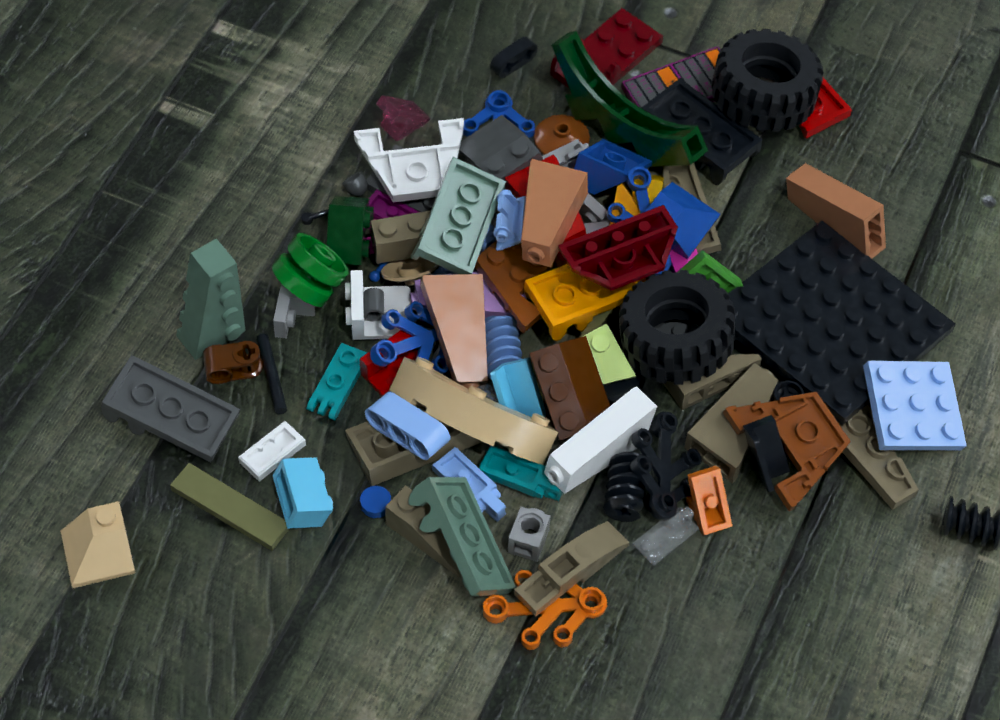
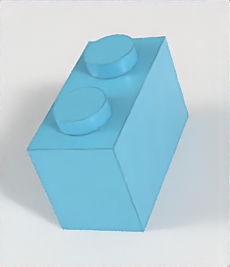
M317 457L283 458L272 476L287 529L322 527L328 516L332 513L333 502L332 498L328 496L325 487V475L319 467Z

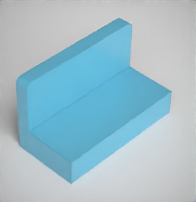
M530 357L503 363L490 373L499 404L532 417L533 413L544 417L547 415Z

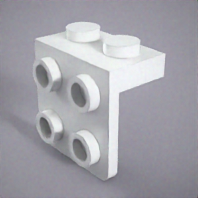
M351 270V282H345V299L351 300V307H345L346 325H352L353 340L388 339L399 332L400 329L397 327L393 330L386 329L382 325L381 320L368 321L364 318L363 292L369 288L383 290L384 312L386 313L394 309L406 318L404 310L411 303L410 288L408 286L363 287V270ZM389 316V320L394 323V319Z

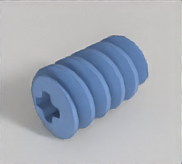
M490 316L485 318L487 374L490 379V373L503 363L519 360L522 357L521 341L519 339L520 332L517 328V321L513 316Z

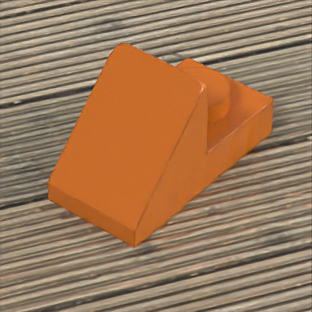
M713 466L687 474L692 496H687L686 501L702 535H708L732 527L720 468Z

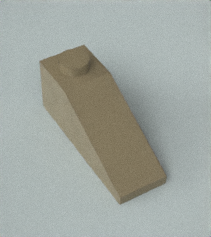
M759 354L731 355L727 358V362L722 368L718 369L716 367V373L707 378L702 376L700 381L694 383L684 381L683 385H674V382L667 381L664 385L680 409L684 410L731 388L754 363L760 366L762 358Z
M405 485L385 506L386 525L460 577L461 573L457 564L451 558L450 549L442 531L423 532L419 528L423 517L430 513L431 507L429 503L423 506L409 505V496L413 490Z

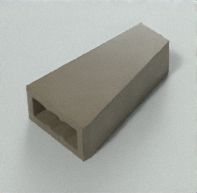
M754 363L687 432L684 448L686 450L690 448L696 449L705 464L709 467H719L722 476L731 483H734L750 449L745 432L737 435L723 412L729 406L753 405L754 402L758 401L761 403L771 402L778 379L775 378L771 371L761 368Z

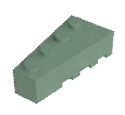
M217 238L191 252L186 276L189 287L183 293V300L186 305L185 310L180 311L179 320L182 322V327L177 329L176 336L195 360L203 356V351L207 347L223 345L228 341H233L246 331L237 263Z

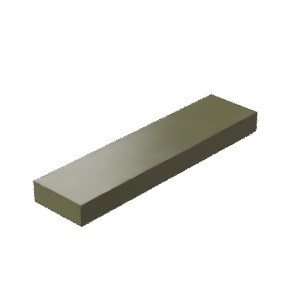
M191 463L186 465L170 485L171 491L271 551L275 549L290 530V528L287 529L283 518Z

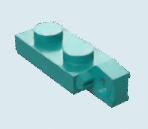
M490 445L479 466V469L492 481L532 497L542 498L544 495L547 498L559 501L563 494L544 474L546 466L515 456L501 448Z

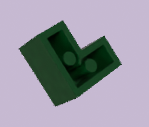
M335 196L329 204L327 246L345 264L361 265L364 257H369L370 240H365V231L370 229L371 220H374V207L369 206L370 199Z

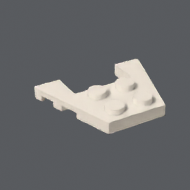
M464 118L438 121L440 145L383 151L379 128L354 131V139L392 202L433 198L438 194L449 162L453 157L458 158L464 131Z

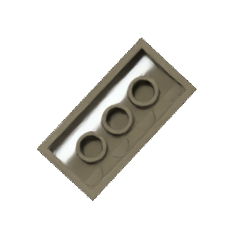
M416 405L417 408L424 412L427 409L425 407ZM368 421L345 430L354 454L371 486L437 461L454 447L462 451L482 443V441L441 422L450 434V441L428 460H423L374 429Z

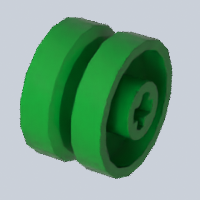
M305 233L296 234L288 245L289 253L281 254L272 265L274 275L285 288L304 302L317 307L325 305L333 295L332 286L338 287L349 274L348 267L332 249Z

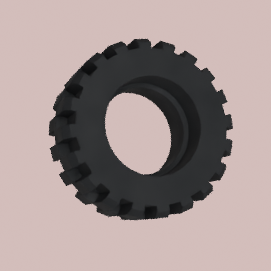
M756 29L748 30L746 34L741 32L727 40L723 44L722 49H720L711 84L712 95L723 113L727 112L729 119L739 121L743 127H754L756 131L764 132L765 129L771 130V132H779L783 128L789 130L805 122L807 117L813 113L823 81V67L816 53H812L811 47L807 43L802 44L800 39L794 35L790 37L786 35V32L779 30L778 32H772L771 29H762L761 31H756ZM756 77L767 78L777 83L766 82Z
M671 270L663 271L662 275H650L646 277L645 282L639 281L632 287V291L627 292L623 298V303L620 305L619 329L622 352L634 370H641V375L649 379L654 377L659 383L666 384L667 381L674 382V385H683L684 381L694 383L700 381L702 376L707 378L716 373V367L720 369L725 365L727 358L731 356L734 349L735 309L733 302L730 300L726 290L720 288V284L711 278L706 280L705 275L697 272L694 275L689 274L688 270H680L679 273H672ZM669 320H687L700 326L696 330L685 334H667L654 328Z

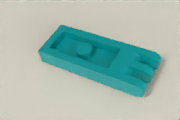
M341 343L312 394L306 409L313 412L318 403H320L317 414L325 416L329 407H331L328 418L336 420L360 376V358L367 354V352Z

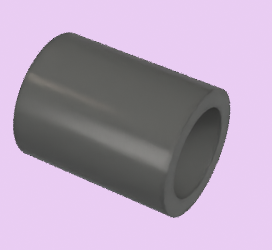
M379 288L366 289L363 292L364 318L368 321H380L382 315L385 314L384 292Z

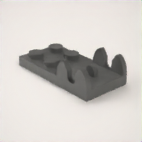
M133 355L130 356L101 404L102 414L109 422H116L119 418H123L128 422V428L133 434L141 435L147 430L209 462H212L240 413L239 408Z

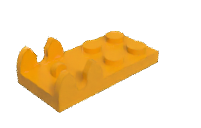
M566 264L525 280L524 294L529 300H532L549 327V334L552 339L558 341L566 334L568 327L574 324L576 329L581 332L585 330L594 316L620 306L627 292L632 291V287L639 281L645 282L646 277L610 291L571 272Z

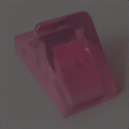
M382 95L376 103L383 111L384 119L380 124L381 127L396 141L411 134L431 119L413 101Z

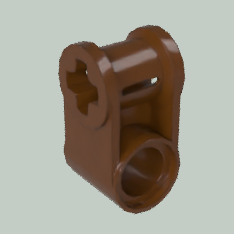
M252 341L212 345L203 351L206 380L211 384L252 379L260 375L263 370L259 346Z

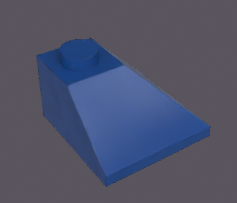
M603 139L578 153L574 169L588 172V193L595 195L627 181L629 172L633 168L644 167L647 169L651 167L652 161Z
M672 182L660 191L646 211L661 205L666 207L678 226L671 249L688 260L717 221L720 213Z

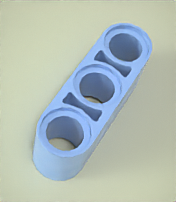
M387 392L365 410V417L374 429L423 460H428L450 441V434L441 422L393 392Z

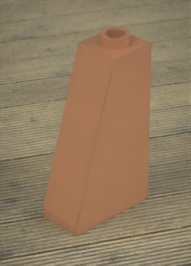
M535 159L531 160L521 238L522 259L524 261L547 267L552 266L559 252L557 249L558 245L564 242L588 194V172Z
M806 163L786 178L788 200L817 224L820 221H824L871 259L886 248L883 204Z
M483 274L423 275L420 280V287L451 378L468 389L470 386L480 389V386H484L488 382Z

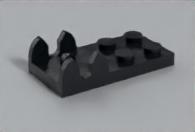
M681 78L641 108L669 122L699 127L708 151L696 160L694 165L696 171H698L706 164L710 169V177L715 185L721 184L729 172L748 157L756 156L761 150L762 139L748 128L741 126L737 120L732 121L729 119L726 112L723 113L716 104Z

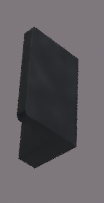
M770 415L743 426L757 476L768 493L774 491L772 478L790 472L776 421Z

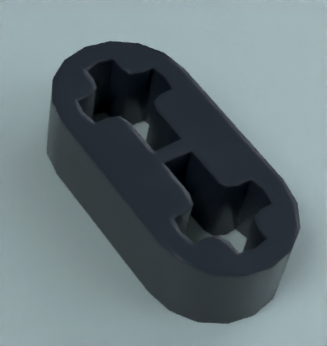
M524 36L496 54L491 61L490 68L499 77L505 78L531 61L537 53L538 46L527 36Z

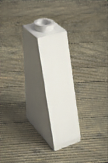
M637 386L553 451L549 455L544 474L564 494L607 468L610 459L614 455L622 452H632L637 449L631 441V436L641 428L649 431L657 405Z

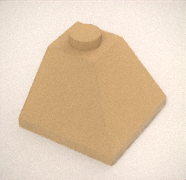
M119 501L88 508L61 530L72 588L135 574Z

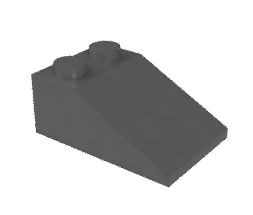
M500 115L462 140L459 150L468 164L504 181L505 177L530 166L532 159L543 160L541 152L526 134L503 115Z

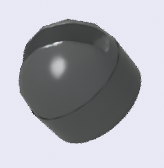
M362 172L351 175L342 183L346 191L353 196L363 195L368 187L367 180Z

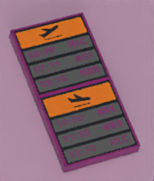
M716 46L622 82L621 88L631 102L642 108L681 78L710 101L714 102L711 84L720 48Z

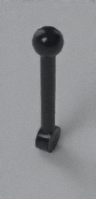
M329 209L314 214L309 212L303 213L301 216L302 223L305 225L311 224L314 219L328 215Z

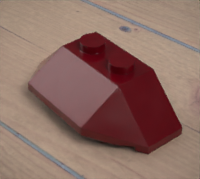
M661 205L559 244L557 249L571 272L612 291L663 271L678 226L666 207Z

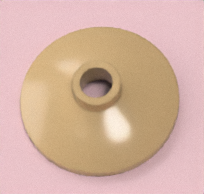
M419 257L417 260L408 258L388 263L382 268L381 274L386 280L405 282V285L411 286L415 285L414 280H420L423 275L430 274L439 265L422 257Z

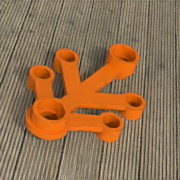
M527 570L517 572L514 581L516 587L522 584L518 581L519 579H528L533 574ZM575 584L566 592L572 598L561 599L559 597L540 613L542 615L532 627L526 628L522 632L521 643L523 647L528 650L536 649L540 645L541 636L562 612L575 611L564 625H559L555 628L553 634V641L557 646H569L572 642L573 633L586 618H597L605 612L607 608L605 594L596 587L583 589ZM491 595L483 603V615L491 623H501L510 616L533 615L522 602L508 603L501 595ZM593 601L596 603V606L589 607L585 603ZM498 609L501 611V614L493 615L490 611ZM559 633H566L569 637L567 639H560L557 635ZM533 635L536 637V641L529 642L525 638Z

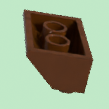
M586 336L557 343L529 353L528 357H530L553 429L558 431L556 436L558 442L571 438L610 407Z

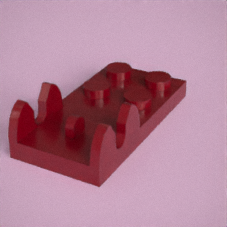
M621 8L587 38L581 39L598 69L614 85L662 44L663 35L624 8ZM554 55L550 75L569 88L558 60Z

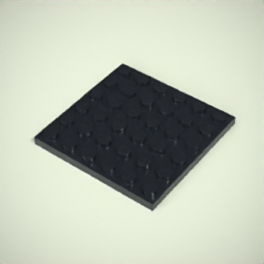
M820 221L743 281L742 287H736L728 293L735 309V339L752 353L759 354L762 361L785 380L798 383L802 387L804 394L817 392L834 418L841 425H844L870 402L863 365L867 361H918L947 337L956 325V323L868 255L866 256L824 221Z

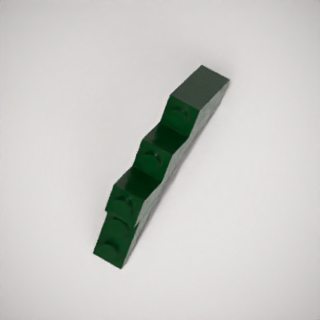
M577 31L568 32L551 45L570 88V92L565 97L575 120L598 119L607 141L612 143L632 142L638 155L652 161L651 167L692 165L708 151L698 126L680 125L656 117L641 109L619 92L598 69L586 51Z

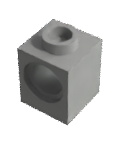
M520 507L508 538V553L538 562L549 533L551 516L537 508L528 509ZM532 529L535 530L536 533L527 534L524 532V530Z

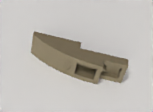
M609 521L602 523L579 535L541 562L538 571L514 589V595L536 617L579 581L584 583L628 547L630 542Z

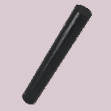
M263 333L257 336V342L275 413L280 415L287 412V406L268 334Z

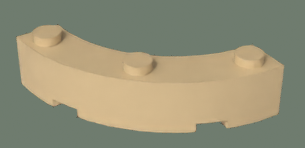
M404 357L390 387L391 392L414 406L419 405L427 408L425 413L473 438L491 446H494L496 442L508 448V452L515 456L544 465L558 434V431L548 425L549 419L533 413L532 417L492 401L486 398L487 393L474 386H470L468 389L433 369L434 363L424 358L417 357L415 361Z

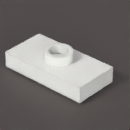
M284 421L238 457L239 463L260 482L278 467L283 458L292 457L306 446V441L294 428Z

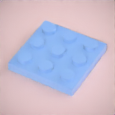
M867 361L863 365L879 450H962L967 446L949 362Z

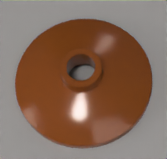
M568 115L550 116L541 121L534 132L535 145L543 155L577 139L582 144L587 143L589 145L590 134L584 123Z

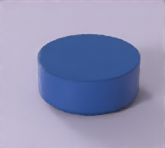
M381 486L366 488L360 496L362 512L371 518H381L386 515L385 506L391 501L389 491Z

